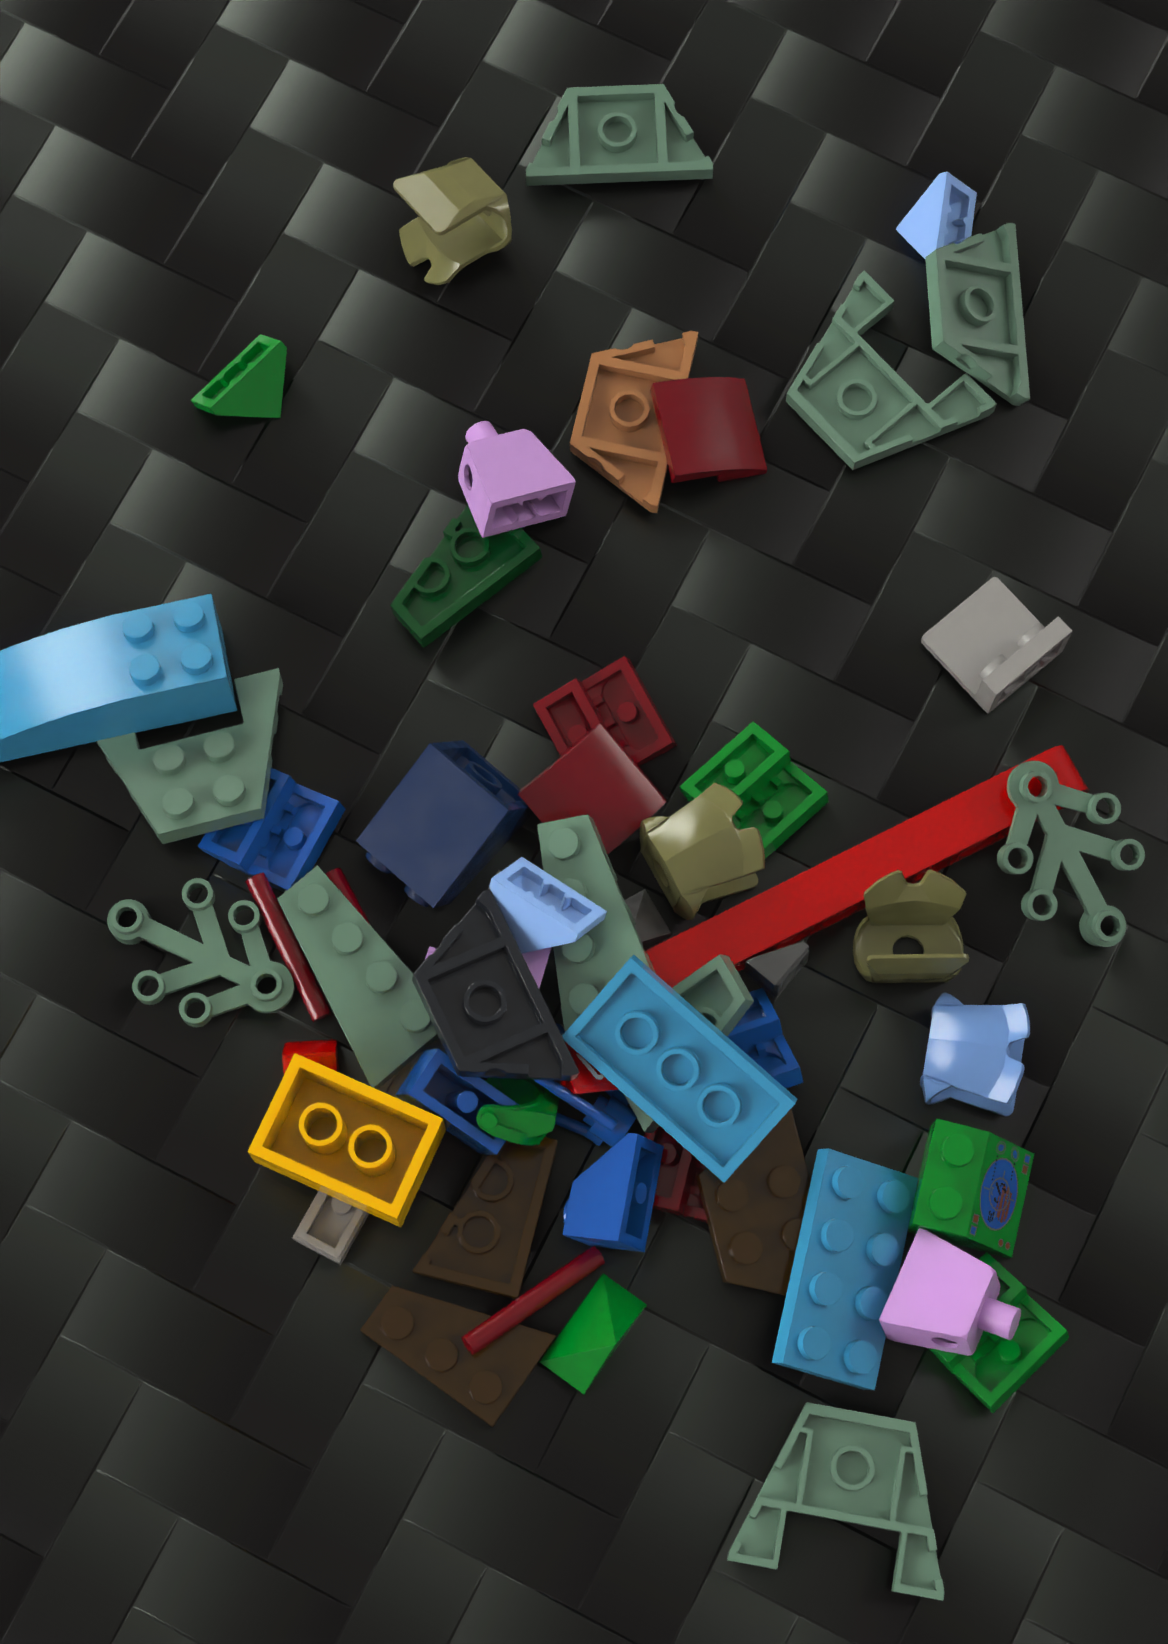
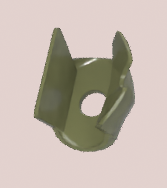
M464 157L453 160L445 166L402 177L394 181V190L419 216L401 227L399 233L405 257L411 266L414 267L426 260L431 261L432 266L424 278L425 282L434 285L449 283L465 266L487 253L499 251L512 242L511 216L507 195L472 158Z
M717 782L713 783L697 798L670 817H649L643 819L640 823L641 853L674 912L686 920H693L703 903L755 888L759 880L755 872L765 869L764 847L759 829L756 827L741 830L736 828L733 816L743 805V801L729 788Z
M900 870L877 880L864 892L868 916L860 922L853 940L854 963L860 975L866 981L873 984L947 983L958 975L962 967L969 962V955L964 954L959 926L952 917L961 909L966 891L951 878L933 870H928L922 880L914 884L906 882ZM901 938H913L922 946L923 954H893V946Z

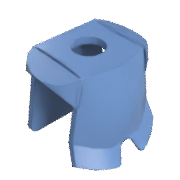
M943 992L931 1010L932 1021L924 1071L920 1078V1086L923 1089L925 1103L928 1105L952 1098L1004 1117L1010 1116L1014 1111L1016 1092L1025 1070L1021 1060L1025 1038H1028L1030 1035V1021L1026 1005L1023 1003L964 1005L951 994Z

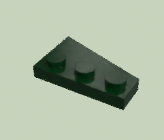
M468 504L457 519L454 517L451 519L443 531L444 538L430 557L423 558L390 605L394 616L423 648L543 558L540 547L522 528L482 538Z

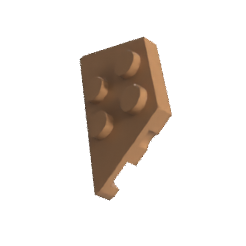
M695 331L683 332L680 339L654 344L652 339L635 343L630 348L624 350L613 348L592 353L570 440V452L652 513L658 512L668 463L650 390L652 383L689 378L698 342L699 332Z

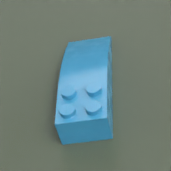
M212 594L102 617L59 629L0 651V762L237 711L223 631Z

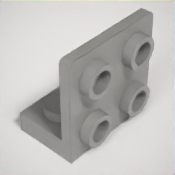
M993 577L922 636L921 643L983 710L989 714L1063 652L1072 630L1059 616L1044 627L999 578Z

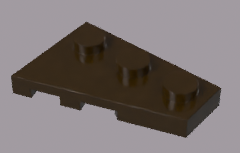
M544 1137L539 1145L533 1146L505 1141L497 1155H488L471 1180V1184L452 1213L450 1212L439 1229L440 1232L413 1269V1273L517 1299L520 1295L558 1140Z
M391 1286L360 1329L363 1334L491 1427H494L556 1339L555 1335L518 1324L481 1351L472 1355L465 1347L461 1337L491 1317L490 1315L396 1286Z

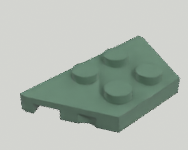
M664 84L567 88L557 106L558 113L555 119L549 122L542 136V145L533 163H529L526 168V186L713 179L712 160L709 156L705 157L693 138V130L685 117L677 113L675 101Z
M1007 223L997 230L984 235L979 233L968 237L959 244L951 243L940 247L926 256L925 260L932 349L1012 405L1020 406L1030 399L1016 225L1014 223Z

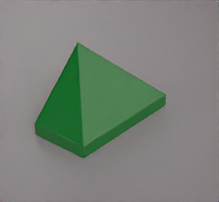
M260 334L195 395L191 402L196 408L217 416L281 418L287 354L286 346L280 340Z
M602 1274L540 1363L584 1395L647 1305L608 1276Z

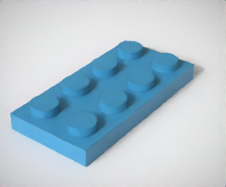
M635 955L630 957L562 1035L568 1045L724 1183L798 1100Z
M829 1148L817 1150L772 1363L863 1390H875L886 1338L879 1318L899 1275L918 1183L917 1177Z

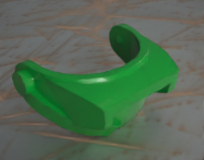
M487 1078V1083L519 1105H483L476 1117L480 1129L494 1137L516 1144L539 1145L547 1133L553 1131L560 1098L536 1083L535 1080Z

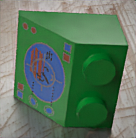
M936 1118L928 1131L907 1232L917 1234L918 1229L922 1228L948 1243L1011 1259L1034 1153L989 1131Z

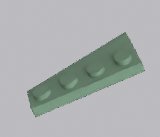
M588 814L537 824L543 870L607 911L605 919L576 942L553 947L564 1031L569 1029L633 955L655 973L649 955L645 952L635 928L636 923L630 908L625 903L618 886L617 876L595 822Z

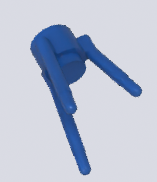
M556 1023L561 1035H563L566 1031H564L560 1024ZM535 1080L536 1083L549 1090V1092L585 1114L582 1121L587 1123L584 1124L557 1112L555 1124L585 1136L598 1146L605 1142L613 1147L626 1135L637 1118L633 1110L628 1107L629 1103L624 1093L620 1090L605 1091L610 1096L609 1099L600 1094L594 1103L590 1104L578 1095L572 1094L569 1089L556 1081Z

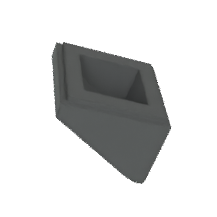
M802 941L751 958L745 962L744 973L761 988H764L773 998L775 996L778 997L808 962L809 946Z

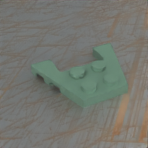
M865 270L857 277L853 284V289L845 302L838 308L831 325L820 343L816 344L786 395V402L852 470L986 418L995 411L997 405L967 373L962 375L933 401L926 403L879 356L861 335L892 311L895 301Z
M279 668L234 679L244 721L243 724L140 749L137 733L135 732L96 741L105 754L107 761L128 789L132 799L162 844L264 819L273 761L271 757L273 737L277 733L279 719L277 713L279 695H282L283 682Z
M806 1402L728 1552L727 1561L777 1570L786 1513L789 1511L899 1532L900 1536L891 1591L943 1601L945 1592L943 1580L940 1576L936 1552L937 1545L934 1529H932L927 1499L928 1491L916 1422Z

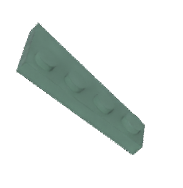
M317 865L278 897L277 900L370 1086L378 1090L437 1040L439 1036L412 982L413 973Z

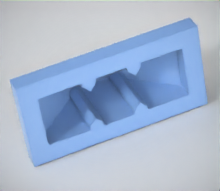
M949 172L940 173L900 222L896 230L924 259L940 247L951 243L959 244L966 238L971 237L977 192Z
M523 857L492 877L490 881V890L521 953L576 942L602 922L607 913L606 910Z

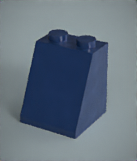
M464 740L430 743L356 842L368 851L365 856L374 867L387 874L392 872L406 884L404 891L411 899L424 907L432 906L436 908L451 904L532 816L533 811L518 795L520 788Z

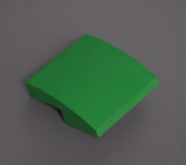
M754 721L680 785L681 793L689 802L697 798L715 782L737 794L743 801V805L733 816L734 824L739 830L750 827L759 829L765 859L829 802L828 792L793 764L790 759V751Z
M986 1252L979 1260L991 1266L997 1273L1001 1286L997 1300L1021 1309L1019 1325L1013 1338L1007 1340L983 1331L975 1352L968 1356L931 1348L928 1349L981 1403L994 1413L1069 1339V1334L1058 1321L1028 1295L1026 1287Z

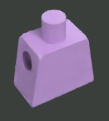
M489 421L478 422L468 429L465 435L468 444L464 448L458 479L482 538L566 516L576 481L531 431L520 429L498 435Z
M919 1228L879 1321L886 1338L889 1340L968 1356L975 1352L983 1331L1011 1340L1019 1325L1021 1309L997 1300L1001 1286L997 1273L991 1266L931 1232Z

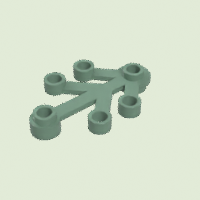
M1027 761L1019 764L1012 770L1007 781L1008 797L1016 809L1006 844L998 851L997 863L1000 869L1007 874H1023L1031 868L1033 853L1027 844L1037 818L1045 837L1030 891L1023 896L1021 901V909L1024 915L1034 921H1045L1055 915L1058 903L1053 894V889L1061 864L1084 909L1079 922V930L1083 939L1090 945L1097 947L1116 945L1123 939L1126 932L1125 917L1118 908L1106 904L1080 852L1110 861L1113 867L1125 871L1135 870L1142 865L1145 859L1144 848L1140 842L1134 839L1115 841L1065 825L1056 806L1085 813L1086 817L1094 824H1110L1116 821L1121 813L1120 801L1111 793L1105 792L1092 795L1059 784L1055 771L1043 762ZM1033 777L1037 778L1042 785V790L1037 797L1033 796L1028 789L1029 781ZM1101 799L1105 800L1109 806V813L1105 818L1100 817L1096 811L1097 803ZM1125 845L1129 846L1133 852V858L1129 864H1125L1120 857L1121 849ZM1014 848L1022 856V862L1017 868H1013L1008 861L1009 853ZM1038 895H1041L1046 902V908L1040 915L1034 911L1032 905L1034 898ZM1106 916L1112 919L1114 925L1113 931L1108 936L1101 930V922Z
M191 879L182 889V899L186 906L194 913L203 944L152 920L145 906L136 900L126 899L119 901L110 909L107 917L108 928L119 942L133 945L145 940L191 962L161 974L152 970L140 972L133 980L132 989L135 996L143 1004H157L165 995L218 977H223L237 984L238 986L210 997H206L201 993H190L181 1000L179 1013L185 1023L192 1027H202L212 1017L247 1005L260 1013H275L286 1007L293 997L295 987L293 977L284 965L270 961L260 930L262 917L258 907L251 901H237L228 912V919L232 928L242 935L249 965L229 956L213 906L215 892L211 884L205 879ZM196 888H205L208 891L207 898L201 903L190 901V893ZM247 909L254 912V919L250 924L239 925L236 923V916L240 911ZM127 911L135 912L137 919L132 926L122 927L119 925V918L123 913ZM268 977L275 979L277 986L272 993L262 994L258 991V984L262 979ZM150 979L158 981L159 987L155 994L151 996L141 994V985L145 981ZM194 1002L205 1004V1012L199 1018L187 1016V1009Z

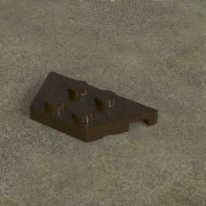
M792 1109L787 1112L725 1183L707 1167L696 1175L722 1281L786 1296L811 1183Z

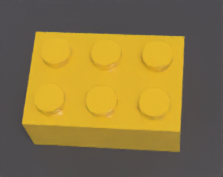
M294 1053L247 1152L254 1162L398 1227H402L445 1134L446 1127L441 1117Z

